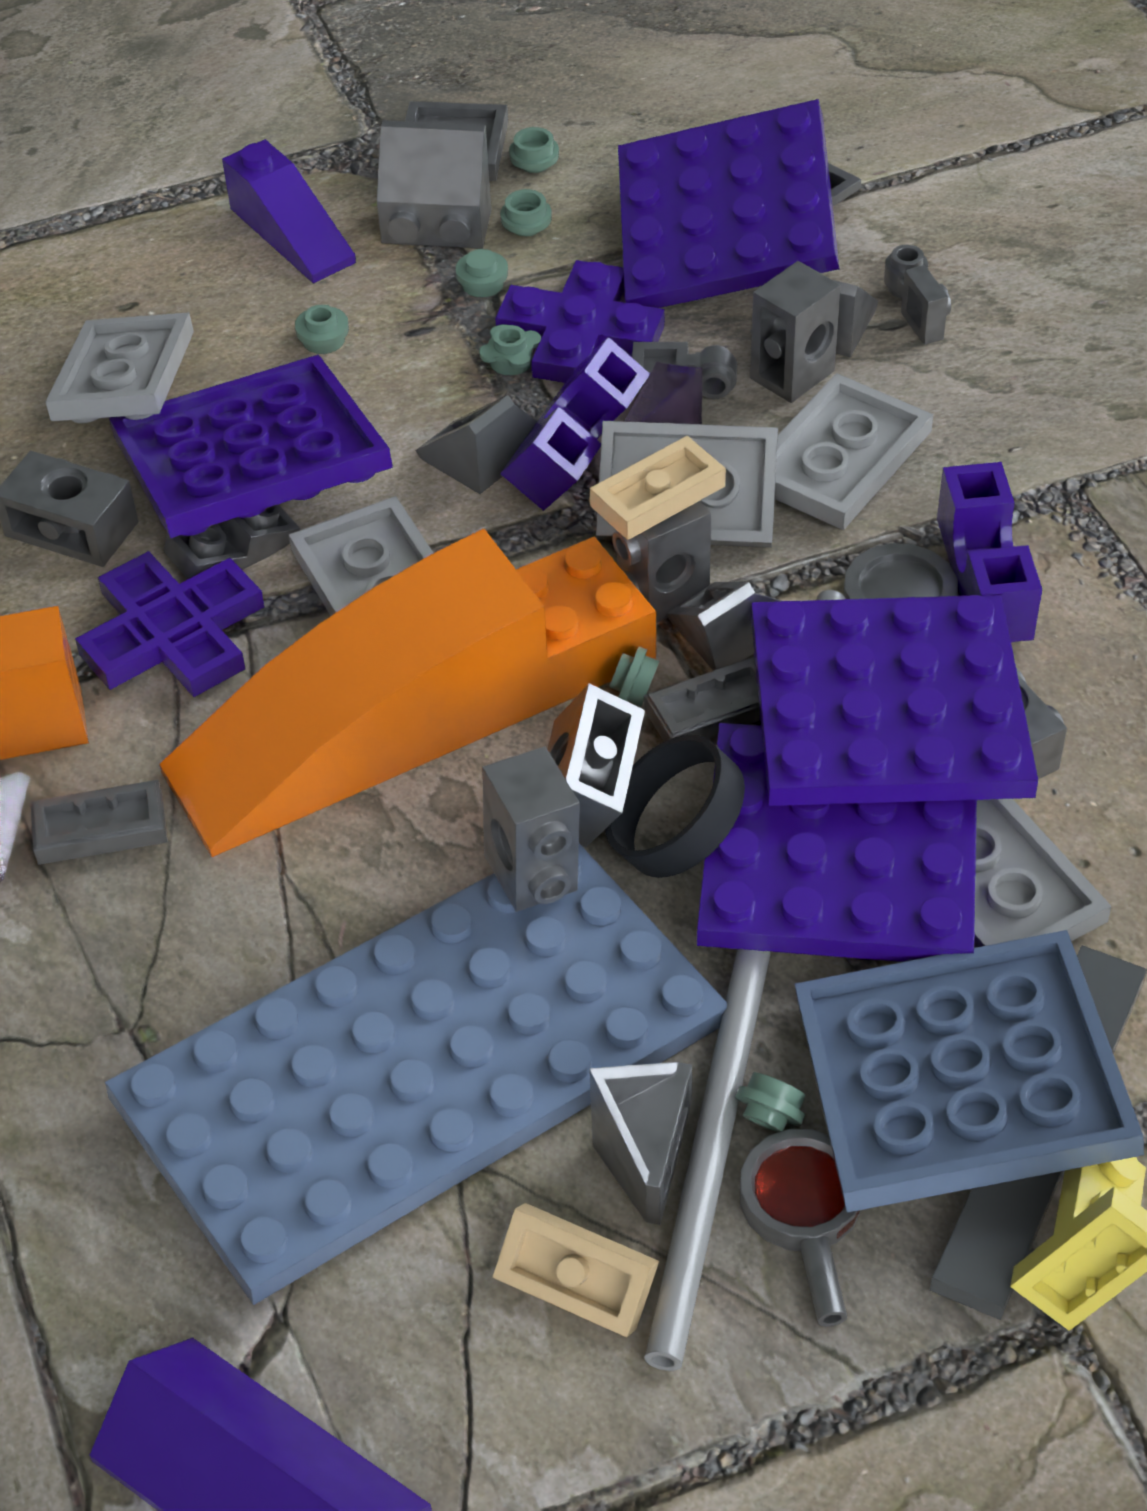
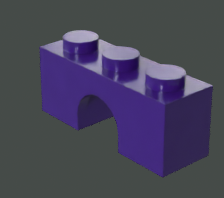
M607 337L574 369L500 474L543 511L547 509L578 481L600 449L601 442L597 439L602 435L603 421H614L628 408L650 373Z
M1002 462L943 467L937 521L950 566L958 578L957 590L959 596L1002 595L1011 642L1034 640L1042 586L1029 545L1013 546L1012 518L1015 502Z

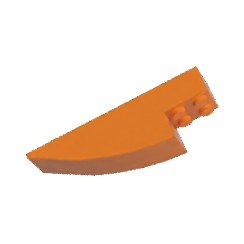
M483 528L425 557L375 586L318 624L265 664L159 764L161 773L211 857H214L573 699L588 684L595 687L607 684L612 681L623 653L635 657L640 646L647 649L646 656L656 659V611L595 536L515 569Z

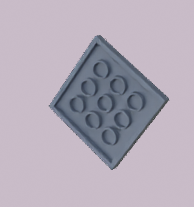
M1067 930L974 948V953L942 954L795 983L798 1006L847 1213L1144 1155L1142 1130Z

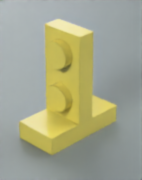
M1136 1157L1065 1170L1053 1236L1014 1266L1010 1287L1068 1331L1147 1272V1210L1141 1207L1146 1167L1138 1162Z

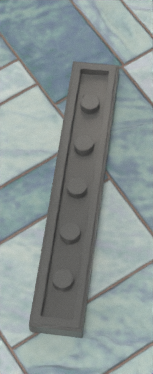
M1081 945L1077 958L1114 1054L1144 984L1147 969ZM1064 1171L972 1188L932 1276L930 1291L1001 1320L1014 1290L1010 1287L1014 1266L1028 1256Z

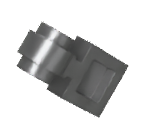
M908 244L897 246L886 258L884 283L893 296L902 299L901 313L924 345L943 340L946 316L951 312V299L948 290L943 284H939L928 270V260L919 247Z
M633 342L632 358L650 373L637 394L657 396L687 394V382H694V386L704 397L720 399L725 397L736 385L737 361L734 355L723 346L712 345L706 347L701 352H696V354H689L688 342Z

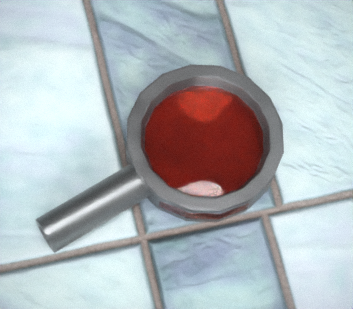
M788 1129L769 1135L750 1150L743 1164L740 1180V1206L749 1226L764 1240L789 1251H801L818 1324L825 1327L841 1324L847 1319V1313L830 1246L838 1243L854 1228L861 1210L846 1212L829 1135L813 1129Z

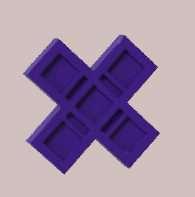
M576 260L562 293L542 290L536 287L510 285L495 317L496 326H518L525 332L530 330L538 332L541 340L531 360L532 378L565 383L574 369L607 337L631 357L633 342H658L665 326V309L643 306L638 303L620 302L625 290L624 267L605 265L601 262Z
M147 551L98 577L102 595L120 615L75 638L81 658L109 690L163 662L193 697H196L246 669L243 653L222 630L265 606L262 590L231 558L179 584L150 551Z

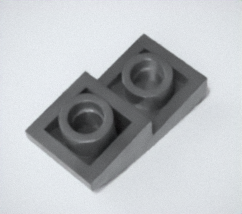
M278 504L266 508L261 514L254 517H237L211 525L206 531L197 535H180L170 539L167 534L164 553L187 579L228 558H231L241 569H244L290 544L289 534L300 531V527Z

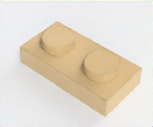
M685 436L590 488V506L623 537L629 540L725 487L726 468L689 436Z
M524 1203L514 1209L492 1278L624 1337H628L637 1329L659 1261Z

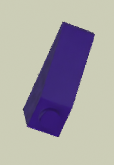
M266 139L249 144L242 150L222 158L230 209L313 284L356 263L355 253L295 165Z

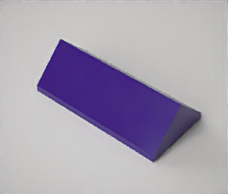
M193 1337L128 1361L89 1454L94 1464L158 1511H432L430 1503Z

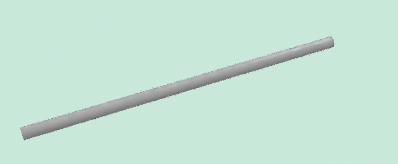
M825 590L818 594L816 600H842L846 598L838 591ZM737 949L725 1000L727 1008L720 1022L644 1357L649 1365L660 1370L675 1371L682 1367L739 1100L735 1098L739 1086L743 1085L769 965L770 951Z

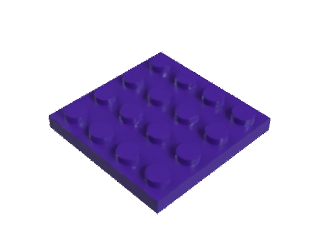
M819 99L618 145L626 303H638L643 306L662 308L763 286L797 261L802 262L819 273L840 269L824 121Z
M319 354L166 400L160 414H153L144 419L132 420L125 416L109 418L113 436L170 539L180 535H197L206 531L211 525L233 518L254 517L261 514L268 507L290 500H307L315 497L322 490L340 484L364 482L372 478L375 473L393 468L388 445Z
M1002 595L752 603L751 624L769 806L1036 798L1038 775Z
M719 723L717 747L739 767L744 778L745 793L742 808L734 826L722 843L704 861L697 926V946L898 962L942 954L974 953L977 800L769 806L761 726Z

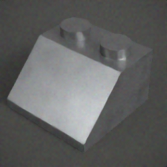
M382 120L377 187V208L382 244L483 249L491 214L486 125Z

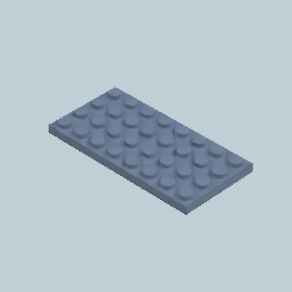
M579 844L577 891L566 894L553 903L538 904L516 912L496 875L493 873L105 1082L109 1100L251 1303L255 1305L591 1105L589 1068L662 1063L719 1029L722 1015L727 1008V1002Z

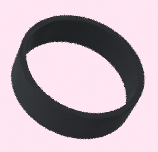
M689 734L674 737L660 743L644 754L633 765L623 812L605 829L609 844L637 870L650 877H670L689 870L708 857L722 843L734 826L744 800L745 784L742 772L725 753L706 737ZM715 762V777L712 789L696 817L680 833L667 842L650 849L635 850L634 840L637 824L645 807L655 793L668 780L681 771L700 763Z

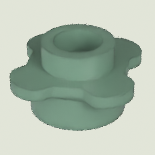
M497 325L490 330L491 339L488 344L480 347L479 354L480 358L484 362L490 363L492 369L497 373L518 375L524 373L532 366V351L538 347L541 336L536 331L530 330L525 332L518 326Z

